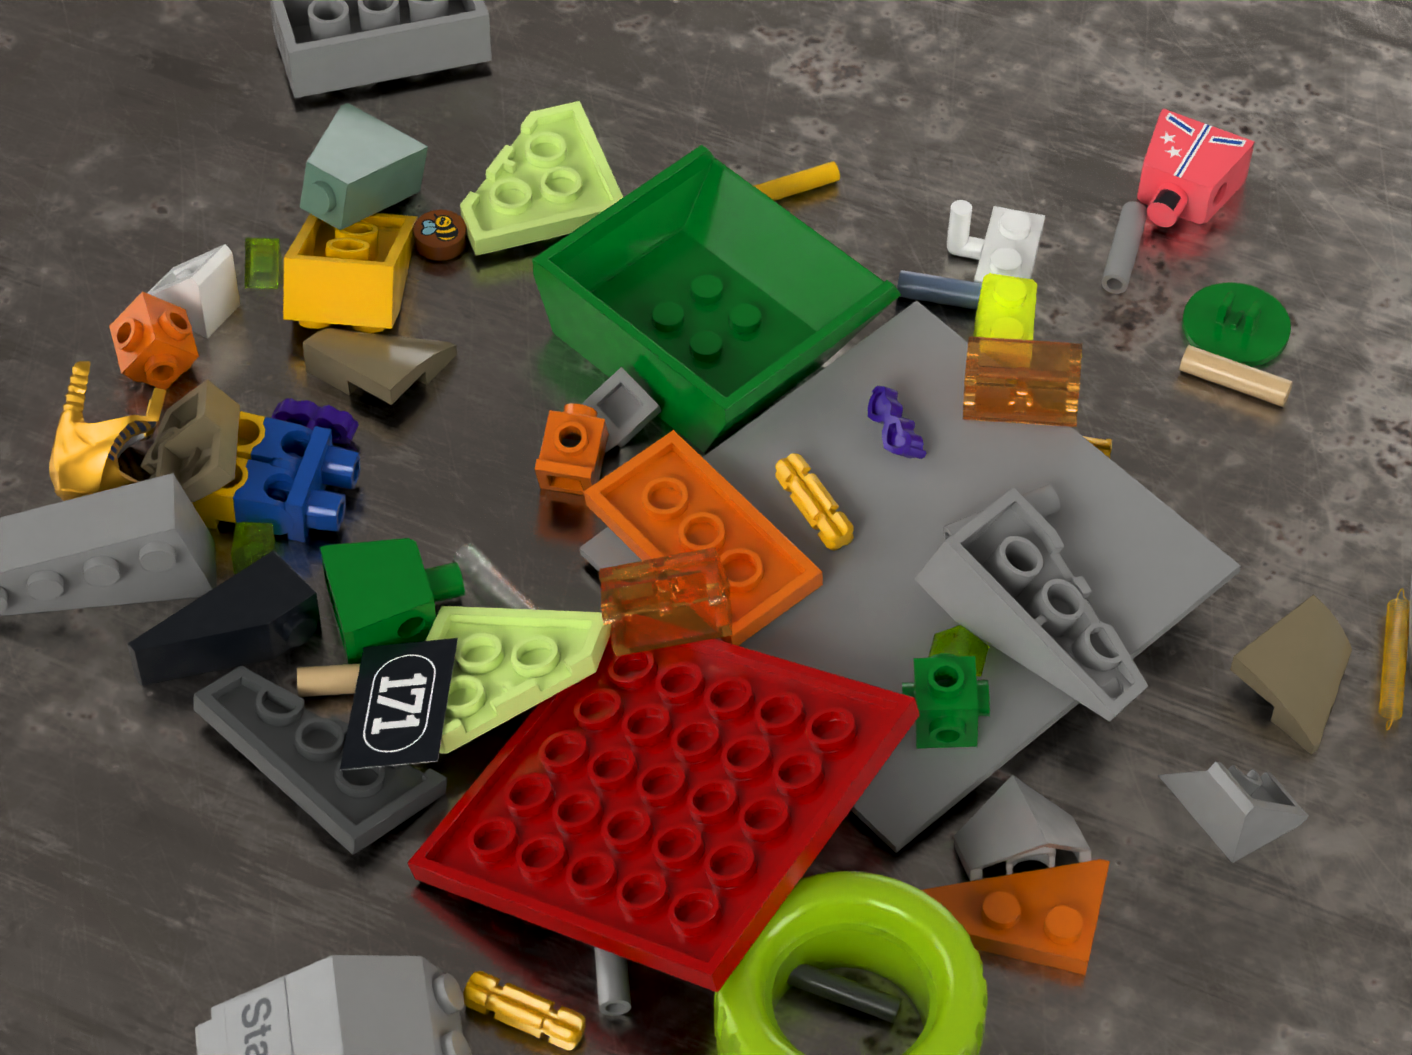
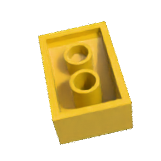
M375 213L345 229L338 230L314 215L309 214L284 256L283 320L299 321V325L311 329L326 328L331 324L352 325L355 331L368 333L382 332L385 328L392 329L401 308L414 245L413 227L418 216Z

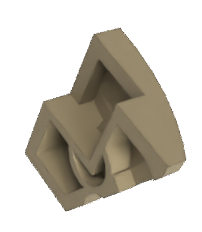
M337 328L320 330L303 342L306 372L349 396L360 387L391 405L416 380L428 385L457 355V345L447 341Z
M208 379L166 410L158 427L157 438L147 451L140 467L151 474L149 479L174 473L192 503L222 488L235 479L240 405Z
M1313 594L1235 654L1230 670L1274 706L1271 722L1312 755L1319 749L1352 648L1338 620Z

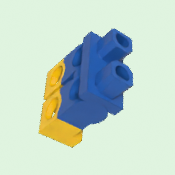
M240 411L235 479L192 504L207 528L216 529L221 520L253 526L261 532L271 535L288 533L289 540L305 543L310 528L339 532L346 508L345 494L325 491L326 485L355 489L361 470L360 453L333 446L332 429L315 426L314 430H311L299 424Z

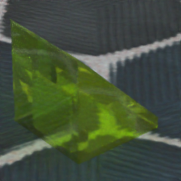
M246 238L245 288L278 289L282 267L279 239Z
M236 522L231 550L234 574L239 573L276 549L272 523Z
M958 625L934 634L928 657L940 653H949L956 656H975L976 676L981 677L989 646L965 627Z

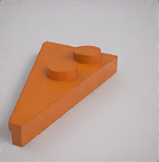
M1098 859L922 889V891L940 902L963 925L970 935L975 949L1086 975L1110 861Z

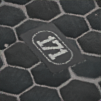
M458 638L363 648L340 770L438 761Z

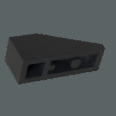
M273 550L129 642L128 648L135 679L142 686L275 659L290 648L303 645L316 631L322 628L317 593Z

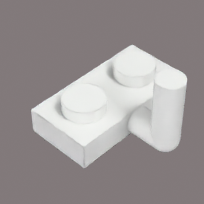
M957 200L951 204L946 246L953 255L979 260L974 282L982 283L984 276L989 273L1031 279L1043 233L1045 215L993 206L985 239L969 236L972 205L965 200Z

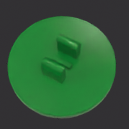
M1226 282L1207 286L1196 292L1189 299L1183 312L1182 328L1191 346L1253 367L1265 364L1283 352L1290 337L1291 321L1284 306L1270 293L1252 285Z

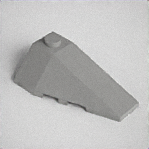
M1013 487L946 539L914 579L955 622L1110 722L1135 700L1148 685L1114 627L1101 622L1087 600L1092 591L1083 575L1074 577L1062 558L1060 551L1065 545L1056 530Z

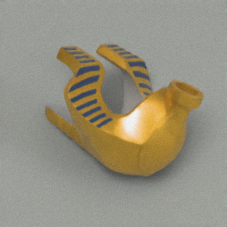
M90 361L75 363L72 367L70 384L67 387L68 393L65 395L66 403L63 404V411L60 415L49 462V474L56 495L63 501L139 482L120 471L118 458L129 446L152 438L155 427L159 422L166 390L154 388L152 397L149 400L146 416L130 415L97 423L84 422L82 412L90 372Z

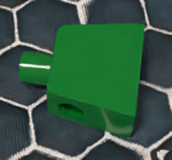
M410 538L334 544L320 547L325 585L348 664L361 663L364 647L425 641L436 619L435 602L465 596L458 562L425 569L417 542Z

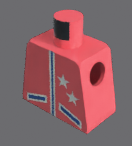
M1163 108L1144 159L1137 194L1138 200L1148 205L1147 215L1149 219L1161 227L1173 226L1178 217L1196 224L1207 223L1246 181L1255 141Z

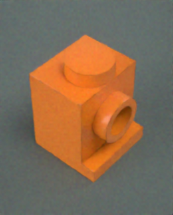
M570 403L564 406L563 412L549 410L539 459H536L534 468L540 489L584 495L586 489L599 481L609 434L605 419L597 418L598 413L595 409L582 404ZM564 438L580 441L575 447H565L561 444Z

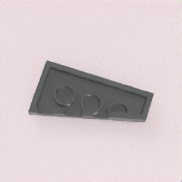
M243 666L237 667L194 693V711L353 855L446 794L447 777L430 768L425 773L408 764L340 770L348 723L333 715L330 718H324L304 708V699Z

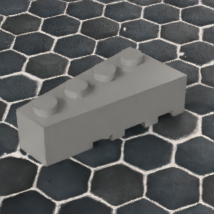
M174 473L0 517V616L197 598L217 587L215 540Z

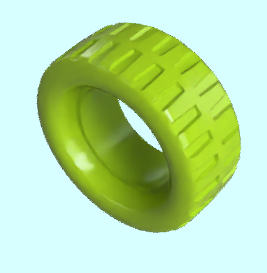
M857 871L826 872L801 878L719 992H715L714 1028L718 1055H805L786 1038L774 1015L778 1002L792 987V985L787 984L789 975L801 964H809L823 970L833 968L866 970L880 975L897 985L913 1002L923 1024V1031L916 1042L902 1055H979L985 1032L988 1000L987 982L983 977L984 967L980 955L974 948L968 932L946 907L910 884L880 874Z

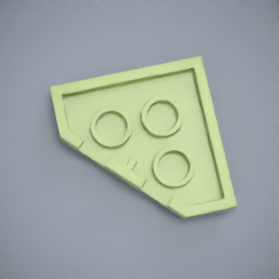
M580 101L530 112L522 122L521 133L511 146L505 145L487 168L486 179L475 193L470 191L462 201L460 213L465 222L467 236L475 256L570 234L623 198Z
M441 606L426 641L458 638L439 753L447 754L594 674L598 669L612 632L608 613Z

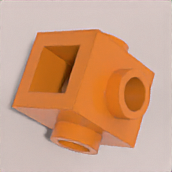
M143 291L109 326L121 374L126 375L135 382H144L159 389L167 390L184 372L189 370L193 362L199 357L186 309Z

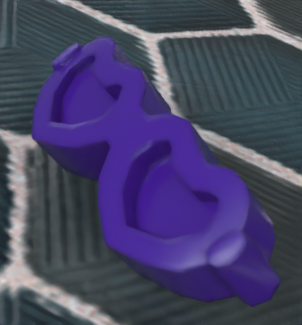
M877 385L872 390L873 394L868 403L867 417L875 422L884 424L882 429L884 449L910 459L924 458L927 453L923 450V439L914 432L915 422L902 417L903 405L897 400V390Z
M292 398L284 399L281 403H278L271 416L273 419L299 424L311 430H314L315 426L332 429V442L335 444H350L359 426L358 421L354 420L347 411H339L331 405L319 407L309 400L296 401Z

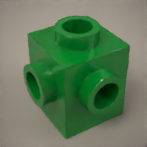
M940 653L927 658H914L913 682H902V694L914 697L920 716L915 721L916 749L977 747L978 717L990 716V696L988 679L977 680L975 656H956L949 653Z

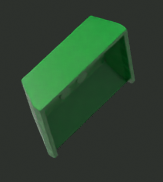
M700 145L532 259L533 275L553 333L609 378L622 367L660 406L661 412L657 416L704 453L819 369L901 296L894 284L888 280L884 282L717 160L710 150L703 145Z

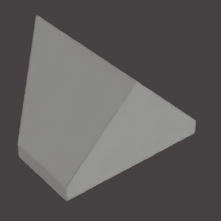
M1215 762L1205 771L1158 775L1232 863L1295 829L1309 817L1270 772H1265L1260 777L1255 769H1251L1245 775L1235 765H1232L1227 770L1222 763Z
M1014 775L954 835V847L970 881L982 879V868L1005 860L1007 875L1013 874L1014 865L1025 860H1037L1045 863L1049 868L1055 867L1056 849L1073 851L1079 863L1091 861V849L1073 816Z

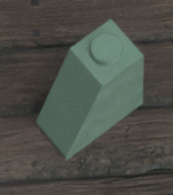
M349 103L341 105L306 162L300 208L338 230L345 229L420 192L428 146Z

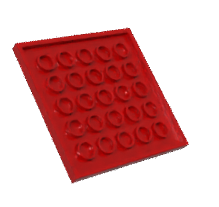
M616 610L609 619L612 632L597 671L537 705L407 864L414 878L418 881L718 993L920 716L915 698Z

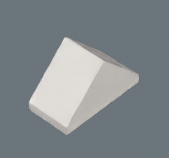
M224 244L173 267L147 294L186 309L192 331L208 339L241 305L232 251Z

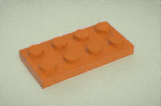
M674 430L584 491L586 506L724 642L739 646L823 585L822 571Z

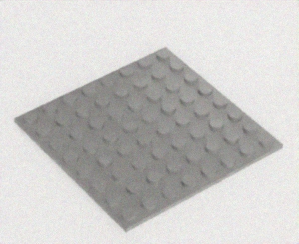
M918 301L912 303L703 457L823 573V585L739 646L902 694V682H913L914 658H927L940 653H949L956 656H975L977 680L988 679L990 716L978 717L977 747L916 749L914 722L851 809L895 853L1080 703L955 622L914 579L945 541L943 526L985 510L1013 487L1023 495L1050 484L1059 498L1060 511L1046 516L1044 519L1056 530L1065 545L1060 554L1074 577L1083 575L1092 591L1087 600L1099 620L1114 627L1132 659L1240 572L1241 565L985 356H981L977 349ZM877 385L897 390V400L903 405L902 417L915 422L914 432L923 439V450L927 453L924 458L910 459L884 449L882 441L884 424L875 422L867 417L868 403L873 394L872 390ZM792 453H797L805 459L811 468L808 473H814L838 504L839 508L836 511L843 512L854 526V539L851 543L843 545L836 551L826 548L817 535L820 530H815L810 526L789 497L792 492L785 491L776 479L775 473L777 470L775 469V464L780 459L786 458ZM609 527L579 547L580 554L649 620L722 641Z

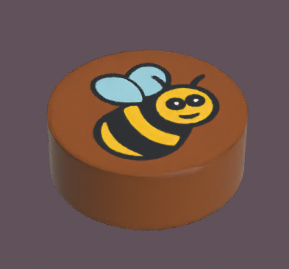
M429 211L421 215L414 224L415 248L422 256L437 261L449 260L460 255L467 246L465 222L459 214L453 211Z

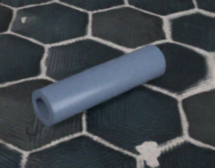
M901 270L897 289L901 294L900 297L977 310L982 283Z

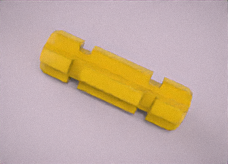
M792 453L786 458L780 459L775 464V469L777 470L775 473L776 479L785 491L792 492L789 497L810 526L815 530H820L817 535L826 548L836 551L843 545L851 543L854 539V526L843 512L836 511L839 508L838 504L814 473H808L811 468L805 459L797 453Z
M475 971L471 975L463 991L466 1007L484 1015L488 1014L491 1010L495 1012L494 1019L535 1037L542 1038L544 1034L549 1035V1043L565 1050H574L580 1042L586 1027L583 1014L565 1006H562L559 1011L553 1009L555 1002L511 983H506L502 987L498 985L499 978L483 971Z

